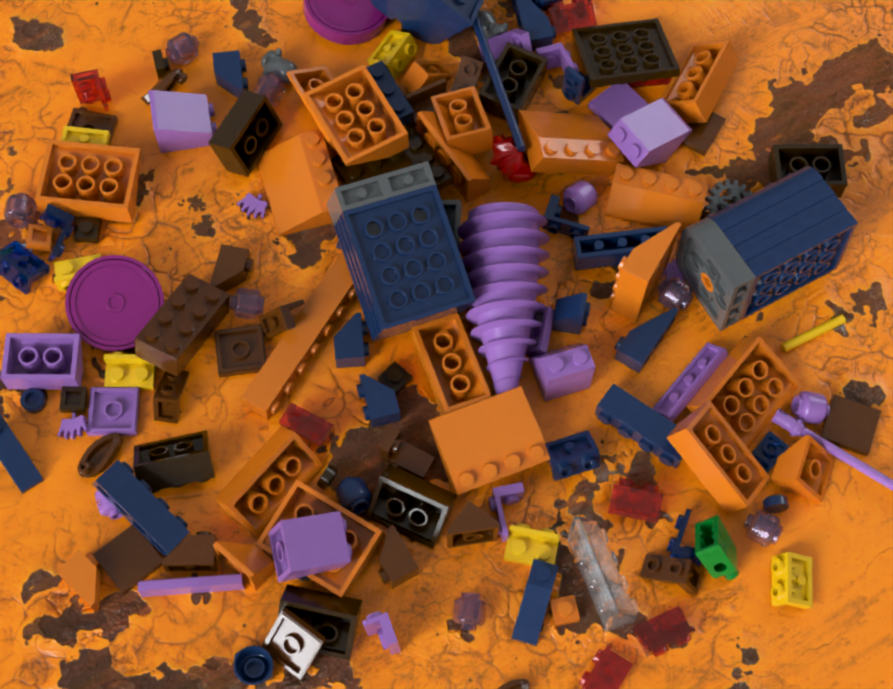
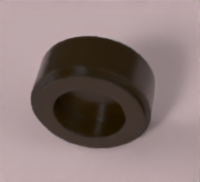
M330 464L318 480L317 486L323 490L327 489L337 475L338 469Z

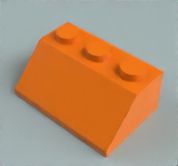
M475 86L431 96V101L447 144L471 155L493 150L492 129Z

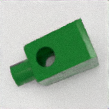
M719 515L696 523L695 554L713 578L724 576L726 580L736 578L739 574L737 569V550Z

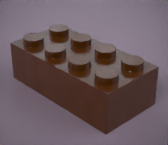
M188 274L135 337V356L178 377L229 313L230 294Z

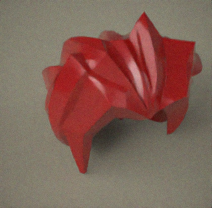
M503 134L501 137L493 136L494 156L489 164L497 165V170L502 171L503 180L515 182L517 185L533 179L537 172H531L527 154L524 151H517L513 137H505Z

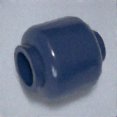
M346 477L336 489V497L340 505L355 515L361 514L369 508L372 494L362 478Z

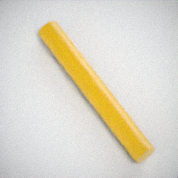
M841 314L780 344L783 352H787L846 323V318Z

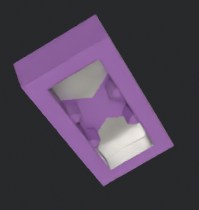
M549 306L533 316L534 320L543 325L538 329L531 330L529 338L535 340L537 344L527 348L525 355L528 357L547 353L555 312Z

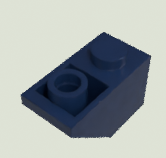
M240 51L212 53L217 85L236 98H239L244 90L249 91L248 80L243 78V72H247L246 61L241 59Z
M579 293L556 299L552 331L580 335L581 327H586L589 317L590 303L586 302L587 293Z
M361 312L356 313L334 336L337 368L365 366V357H369V345L363 342V335H368L367 323L362 321Z
M365 374L359 375L360 384H357L356 387L359 398H364L366 406H363L362 409L365 420L371 421L372 428L401 421L394 390Z

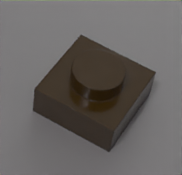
M161 50L152 51L158 79H160L167 73L166 71H170L168 57L163 58Z
M77 217L73 235L74 241L98 243L102 223L100 218Z
M394 361L378 377V381L393 389L396 396L412 381V375Z
M62 386L59 408L61 413H86L87 387Z

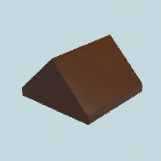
M469 501L447 529V547L452 548L497 541L499 522Z

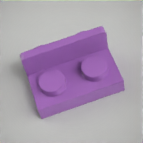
M381 611L374 612L367 616V620L362 621L368 636L378 633L384 650L389 648L391 655L401 652L387 612L383 614Z

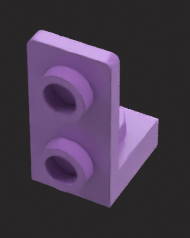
M518 28L487 38L494 60L499 58L507 42L533 52L529 32ZM479 45L482 62L486 63Z
M561 42L536 49V54L548 59L547 70L561 66L565 72V68L570 66L579 73L577 64L571 60L569 50H565Z
M522 482L492 488V496L488 497L491 512L495 511L497 521L499 522L498 535H501L502 542L507 541L508 530L501 503L513 505L520 502V499H523L524 496Z

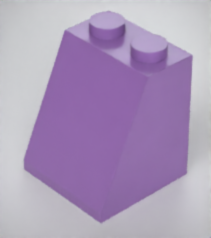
M160 90L148 91L153 129L161 153L210 146L208 142L216 132L217 126L216 122L211 121V117L215 116L213 103H208L206 94Z
M661 98L620 118L607 135L637 168L665 163L690 134L692 129L668 102Z
M572 344L548 351L545 354L528 357L544 402L590 388L595 364L587 345Z
M340 511L281 520L268 532L278 583L342 568L351 562L352 548L346 540L347 525L345 519L341 517Z

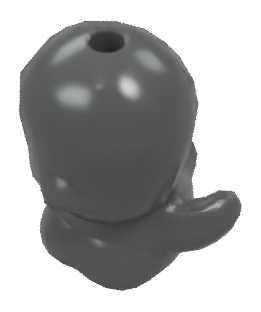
M483 10L478 12L486 38L507 32L508 24H498L490 11Z
M277 48L275 51H268L261 60V66L264 69L263 77H268L273 73L280 82L284 84L291 83L286 75L287 71L298 70V67L292 61L281 57L282 50L280 48Z

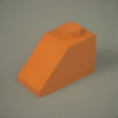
M414 61L400 83L406 88V92L410 93L442 78L447 82L453 75L439 61Z
M78 550L56 573L97 612L100 609L101 572L96 567L99 562L90 553L85 556Z

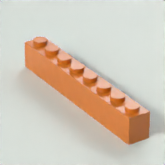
M343 252L339 254L295 318L294 323L296 327L286 331L241 397L244 407L269 420L272 414H277L281 408V401L284 396L292 392L296 378L305 373L308 367L307 362L311 356L317 355L321 348L320 343L324 337H329L332 333L333 324L336 319H340L344 315L349 300H353L357 296Z

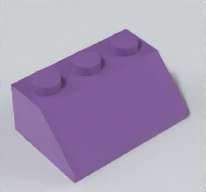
M6 333L0 379L7 389L38 388L40 390H61L62 386H81L83 358L80 334Z

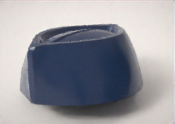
M252 645L245 647L235 654L234 673L242 683L248 685H258L268 680H273L272 657L265 648Z

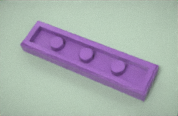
M707 342L652 409L673 422L728 356L727 350Z
M242 574L138 582V592L142 597L245 589Z

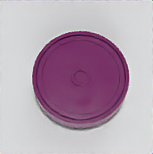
M303 0L304 15L311 28L321 37L338 44L356 45L368 42L384 30L389 20L386 15L374 7L370 0Z
M122 255L103 256L85 264L72 278L65 299L67 317L76 334H80L81 339L89 346L109 353L134 350L135 337L165 303L161 285L154 273L140 261Z

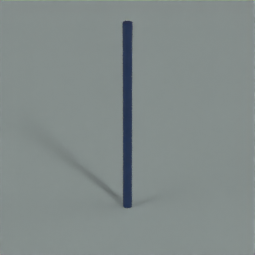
M477 14L473 28L517 151L523 152L526 150V145Z

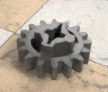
M726 179L722 183H715V188L708 189L711 196L705 197V201L709 202V205L705 206L704 209L710 211L708 215L714 214L729 204L745 198L752 192H745L746 185L738 186V180L731 181L730 183V180ZM723 190H727L723 196H719Z

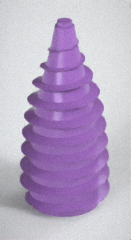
M496 202L477 206L469 211L468 220L463 222L458 228V235L463 240L459 244L458 250L464 256L462 261L476 299L469 306L471 310L466 314V319L469 323L477 326L471 331V337L483 344L478 349V354L487 359L488 365L486 370L491 373L495 395L519 386L523 363L529 361L525 357L527 348L537 344L535 340L529 338L531 330L538 329L543 325L533 319L535 313L541 312L546 308L544 304L536 301V297L548 291L546 286L538 284V280L545 278L549 274L546 268L539 266V263L546 261L550 256L547 251L539 248L550 240L548 234L539 231V228L546 225L548 220L540 215L536 208L515 202Z

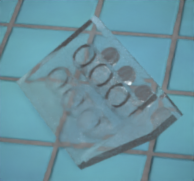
M581 516L574 517L567 541L605 631L609 632L634 622L639 609L634 598L630 599L627 593L628 583L623 574L620 575L616 567L618 566V560L614 551L610 552L606 544L608 543L606 531L604 528L600 529L596 521Z

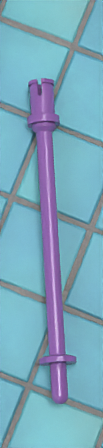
M778 408L771 422L789 431V435L792 437L810 435L828 453L893 491V479L807 429L802 419L799 418L797 420Z

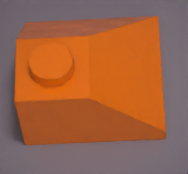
M805 435L778 456L771 480L784 491L817 503H822L835 458L810 435Z
M216 541L213 544L219 559L236 574H242L244 581L255 590L276 570L273 555L265 550H261L256 545Z

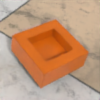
M29 224L26 248L50 252L53 227Z
M575 595L549 600L554 627L580 622Z

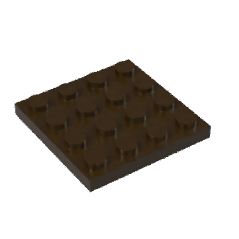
M658 18L572 29V38L590 88L615 84L622 85L639 81L645 82L662 78L668 79L680 75L679 65Z
M412 123L403 125L408 132L409 148L389 158L346 166L340 155L330 159L333 168L345 185L426 161L429 163L438 191L453 184L454 180L453 176Z

